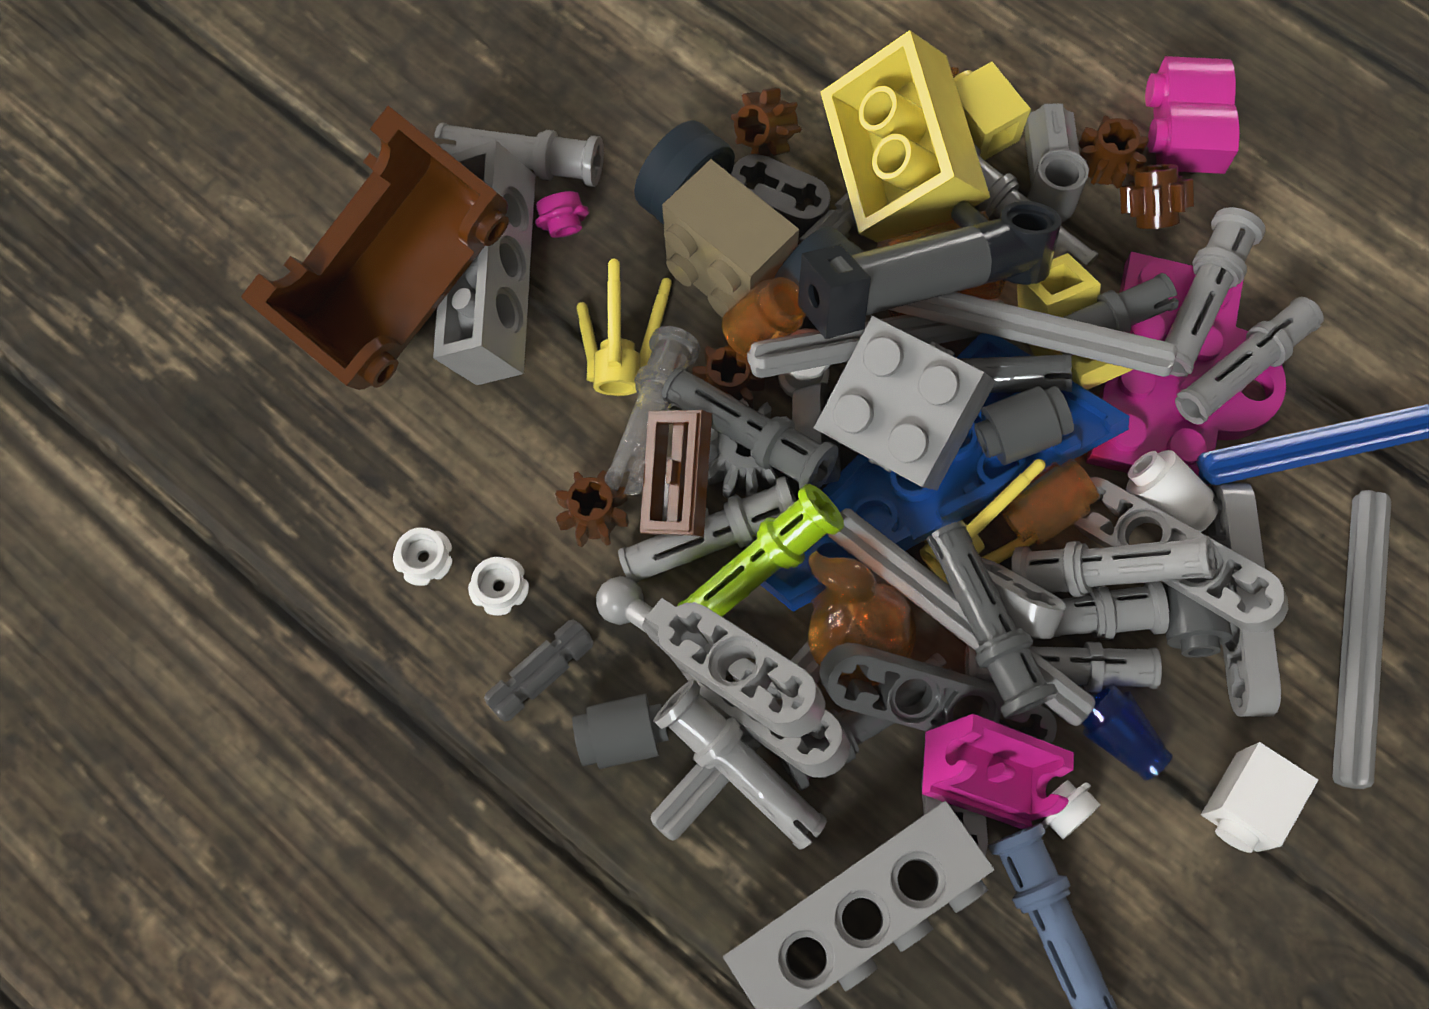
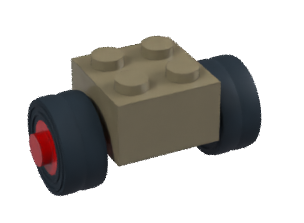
M695 120L686 121L676 126L651 151L638 174L634 189V195L639 205L654 215L664 225L666 265L671 274L687 287L693 284L708 297L710 305L722 318L727 321L735 319L748 331L768 311L783 321L792 331L803 328L818 330L798 306L802 253L839 244L850 255L864 251L830 226L819 228L798 245L799 229L731 175L735 163V153L728 143L716 136L704 124Z

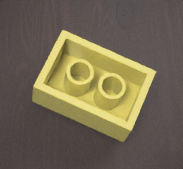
M911 30L821 91L859 234L884 246L918 239L951 221L952 209L959 202L968 201L975 207L990 198L947 56Z

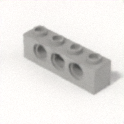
M497 140L451 155L507 201L508 209L506 216L509 218V223L500 239L493 245L485 246L442 300L437 307L433 358L475 385L524 374L535 174Z
M945 800L725 954L723 958L755 1009H822L823 1007L818 1001L817 995L837 981H839L845 991L860 983L878 969L872 956L892 942L902 952L922 939L934 929L927 920V917L947 903L957 913L988 891L981 879L995 869ZM908 861H921L933 871L935 886L932 893L924 900H911L899 888L898 873L901 867ZM857 898H865L872 901L881 913L879 930L875 935L867 939L852 937L846 932L842 923L844 908L850 901ZM802 937H810L822 944L826 951L827 963L820 974L806 978L797 975L791 969L788 963V950L795 940Z

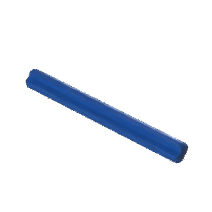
M1429 404L1204 452L1197 458L1199 478L1205 484L1216 486L1428 439Z

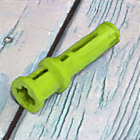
M806 484L798 491L799 499L777 518L768 517L760 523L757 530V539L727 565L723 566L687 599L679 602L677 606L683 603H698L721 617L724 616L781 567L789 569L799 566L805 560L804 552L827 533L831 535L839 533L844 528L845 523L838 508L823 491L812 484Z

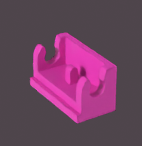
M971 714L926 731L922 794L943 802L946 800L948 804L1020 829H1026L1032 826L1033 820L1055 815L1067 806L1069 800L1066 797L1057 794H1050L1046 797V787L1053 777L1061 778L1074 770V752Z

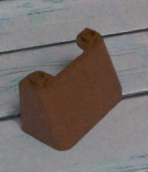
M390 106L385 108L370 128L381 140L379 157L377 158L369 153L363 161L373 172L307 258L302 262L290 256L284 263V266L291 272L275 281H270L267 277L258 273L241 296L243 300L343 384L358 390L366 389L370 386L374 388L381 387L393 376L399 364L397 358L481 250L485 246H491L498 241L509 223V218L506 216L508 204L500 194Z

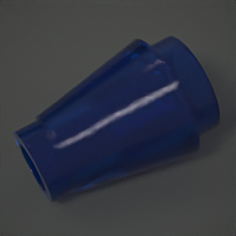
M1114 684L1105 687L1093 696L1096 703L1091 713L1081 723L1085 727L1083 735L1133 772H1137L1144 781L1150 780L1170 763L1173 755L1165 747L1164 742L1131 692L1122 693Z

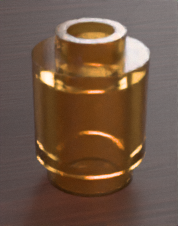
M783 277L763 280L723 315L722 329L728 344L737 353L747 358V352L750 351L751 345L754 342L790 336L799 330L802 326L803 318L806 316L798 306L799 286Z
M1069 459L1062 465L1053 462L1031 481L1009 504L1007 509L1002 511V515L1020 541L1024 542L1031 537L1041 546L1089 514V506L1099 500L1100 496L1088 474L1075 460Z

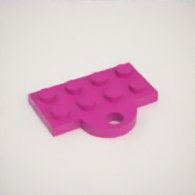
M1131 252L1125 262L1120 292L1164 273L1170 278L1177 291L1176 296L1168 299L1176 298L1179 301L1178 308L1172 311H1166L1131 326L1130 333L1165 341L1177 312L1196 276L1193 272V266ZM1243 280L1228 290L1215 318V322L1194 363V369L1191 374H1188L1186 377L1174 375L1162 377L1133 369L1101 384L1099 398L1130 416L1129 430L1088 451L1086 463L1128 473L1134 462L1142 455L1150 451L1159 453L1165 450H1172L1199 477L1197 458L1204 452L1215 450L1217 440H1236L1248 437L1260 430L1277 413L1286 392V377L1282 365L1277 367L1270 366L1254 379L1264 388L1265 400H1252L1242 392H1239L1210 415L1209 419L1203 424L1198 425L1186 420L1180 414L1175 404V398L1178 397L1177 394L1181 390L1189 387L1215 366L1218 361L1226 357L1246 340L1248 331L1236 327Z

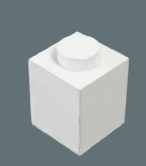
M1258 742L1235 754L1202 811L1201 816L1217 825L1215 833L1223 841L1241 851L1252 853L1253 850L1261 852L1281 847L1317 784L1318 779Z

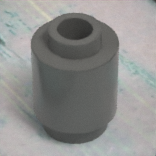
M1037 386L981 408L982 421L974 425L978 442L987 458L997 456L1003 465L1059 445L1062 442V436L1074 431V423L1069 406L1063 394L1056 386L1046 390Z
M1189 578V579H1185V580L1190 581V582H1193V583H1198V582L1206 581V580H1208V579H1206V578H1193V579H1190V578ZM1162 583L1169 606V627L1166 632L1167 644L1170 647L1181 649V653L1185 657L1198 658L1218 654L1221 651L1220 645L1232 639L1230 622L1169 585ZM1222 592L1215 597L1221 598Z
M645 693L587 706V713L573 716L574 737L582 766L597 764L599 769L659 756L658 743L669 741L667 727L661 729L653 722L655 716L662 708L661 703L649 705Z

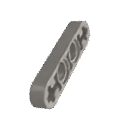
M1099 477L1085 478L1076 482L1069 489L1065 497L1064 509L1075 528L1084 536L1105 548L1129 545L1131 532L1143 523H1154L1163 529L1160 542L1196 539L1206 536L1108 480ZM1102 499L1108 510L1119 518L1116 526L1114 527L1109 519L1099 513L1092 512L1088 516L1082 508L1088 500L1098 503ZM1211 538L1214 558L1217 560L1214 578L1198 583L1185 579L1162 581L1232 624L1249 632H1266L1276 628L1284 620L1288 612V597L1279 578L1269 570ZM1234 569L1238 570L1232 575V571ZM1231 575L1236 585L1249 593L1256 594L1262 587L1266 588L1265 594L1271 606L1266 610L1255 606L1249 613H1245L1246 607L1241 597L1226 588ZM1222 592L1221 598L1215 597Z
M1229 482L1216 486L1212 485L1210 489L1214 493L1213 501L1218 505V513L1213 522L1208 526L1209 537L1265 568L1256 499L1251 485L1247 482ZM1215 559V571H1216V569H1217V560ZM1234 569L1232 571V575L1238 570ZM1231 575L1226 588L1241 597L1246 607L1245 613H1249L1255 606L1261 607L1264 610L1270 606V602L1265 594L1266 588L1262 587L1256 594L1249 593L1238 587ZM1230 622L1232 639L1222 644L1231 707L1234 713L1241 717L1274 716L1278 712L1281 701V681L1274 630L1249 632Z

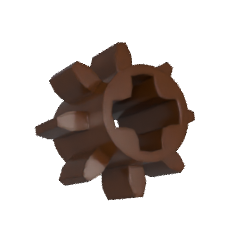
M777 87L763 89L761 93L758 91L744 93L742 101L745 106L737 114L731 115L737 136L735 143L752 147V155L759 154L768 157L771 153L776 156L790 152V145L787 140L795 133L802 131V128L798 126V118L795 111L798 106L797 102L788 103L787 101L780 100L781 91Z
M1106 115L1103 116L1097 131L1093 128L1085 127L1078 146L1081 148L1079 155L1088 165V177L1091 179V184H1113L1116 188H1120L1127 173L1134 176V170L1143 167L1147 159L1142 153L1149 138L1140 136V132L1133 124V120L1122 118L1110 119Z
M1157 164L1137 168L1134 170V181L1129 182V185L1120 186L1121 214L1130 213V217H1136V227L1140 229H1159L1175 226L1180 223V212H1185V208L1194 207L1193 179H1183V176H1178V165Z
M730 340L728 346L718 348L717 350L709 346L705 347L706 367L695 366L692 368V374L719 390L730 394L739 401L743 398L749 407L753 409V396L750 390H764L765 377L758 378L752 374L751 366L747 362V354L737 348L735 340ZM725 375H733V382H723Z
M604 470L598 474L597 478H583L577 471L574 473L575 483L570 487L569 491L557 490L555 493L558 504L563 508L569 509L556 517L560 530H568L575 527V537L580 547L587 543L588 538H601L602 542L608 546L611 544L610 533L615 528V525L628 527L629 524L627 513L622 509L615 508L623 505L628 500L625 487H617L611 490L607 472ZM595 502L602 503L603 509L594 508L589 516L583 515L581 508L591 509Z

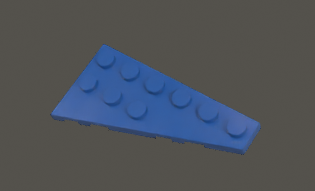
M980 333L956 358L1031 355L1002 337ZM1072 381V392L1061 391L1069 406L1073 418L1074 431L1062 436V442L1059 445L1007 465H1003L997 456L987 458L978 442L974 427L976 423L982 421L980 410L938 490L921 487L893 471L888 472L884 468L869 462V458L859 453L841 471L839 481L829 483L822 491L831 499L839 512L845 508L851 509L906 551L926 540L927 537L932 536L931 534L941 527L961 521L985 508L1036 459H1043L1046 466L1031 482L1129 430L1130 416ZM1021 392L990 393L982 408ZM827 533L804 552L805 560L799 566L789 569L781 567L763 582L761 586L794 612L871 569L832 540Z

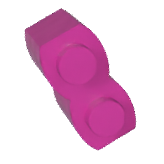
M1165 56L1158 73L1150 74L1146 85L1145 103L1147 107H1153L1154 119L1150 124L1148 133V151L1156 153L1157 164L1178 165L1179 172L1226 173L1239 149V117L1234 105L1236 79L1231 59Z

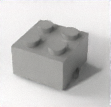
M872 316L820 414L814 429L869 458V462L884 468L888 472L893 471L921 487L938 490L996 380L985 372L953 357V351L945 349L933 341L929 345Z

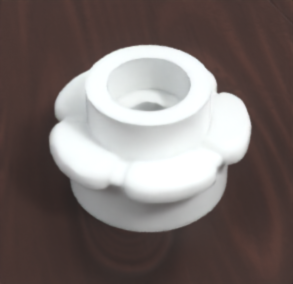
M428 528L411 529L403 534L396 544L393 554L394 567L398 572L404 573V579L408 583L415 586L428 585L434 578L436 580L442 579L451 569L453 560L449 556V552L452 550V545L447 536L440 531H433ZM423 552L429 553V558L425 562H421L418 559L419 555Z
M492 557L482 561L475 568L468 590L469 596L476 606H483L487 614L501 616L510 613L514 605H521L525 601L529 592V583L523 578L525 571L520 563L511 558ZM498 581L505 584L504 589L501 591H495L493 588L494 584Z
M1069 780L1060 785L1052 794L1066 797L1069 802L1061 812L1047 816L1043 820L1044 828L1046 829L1050 826L1064 840L1101 805L1087 791L1091 785L1086 782L1076 789Z

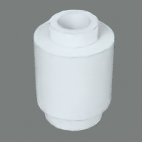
M1165 450L1159 453L1150 451L1137 459L1128 471L1130 479L1126 486L1127 492L1193 529L1202 532L1215 519L1218 513V505L1213 501V491L1174 451Z

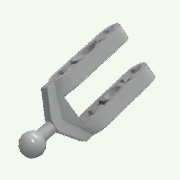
M623 576L611 578L601 585L596 594V605L599 614L610 623L622 625L631 622L646 632L671 658L688 681L694 679L701 686L699 694L725 719L730 717L736 719L741 724L740 729L811 777L830 776L845 765L850 753V742L839 721L830 712L825 710V701L814 679L803 668L703 605L683 603L675 607L661 598L653 608L644 602L641 587L634 580ZM747 658H753V659H755V660H756V663L754 664L753 662H751V661L748 660ZM731 674L736 682H728L725 678ZM774 697H777V698H780V699L783 700V701H782V708L779 706V704H778L777 701L774 699ZM808 733L817 739H822L826 736L830 745L825 751L817 748L809 751L800 737Z

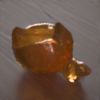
M817 551L813 552L809 556L810 568L817 580L826 586L822 592L812 599L814 610L809 625L808 644L816 663L821 667V662L826 654L836 646L845 643H857L910 658L916 642V619L907 597L890 584L883 581H875L871 570L856 559L845 557L827 558L820 555ZM858 664L853 673L842 672L839 676L844 681L859 679L870 682L873 686L879 685V682L867 678Z

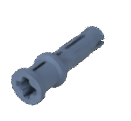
M1043 824L1032 825L989 844L988 848L991 854L1000 856L1016 891L1012 898L1015 907L1020 908L1021 913L1029 914L1072 1009H1118L1066 896L1071 893L1069 890L1071 884L1067 876L1058 874L1042 840V836L1046 833Z

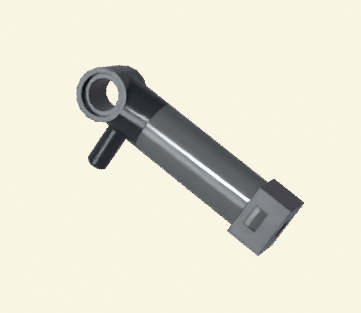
M962 201L956 204L951 212V218L961 227L959 229L852 255L841 244L802 253L798 306L823 337L829 339L863 330L865 328L866 315L1000 280L1022 285L1037 284L1045 280L1050 273L1061 226V217L1057 211L1047 205L1038 202L1020 201L1006 205L1001 211L999 219L988 221L970 202Z

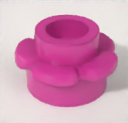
M577 192L555 193L544 197L536 203L539 217L535 220V224L542 230L549 231L550 236L553 238L566 237L582 229L581 222L589 214V209L587 206L582 205L579 193Z

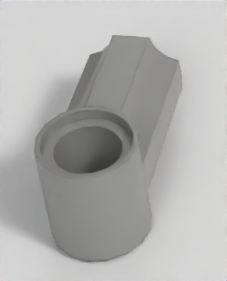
M1043 104L1039 109L1029 113L1024 127L1031 184L1027 199L1051 207L1057 211L1061 217V222H1064L1072 216L1088 179L1089 168L1086 161L1079 155L1074 112L1067 111L1063 104Z

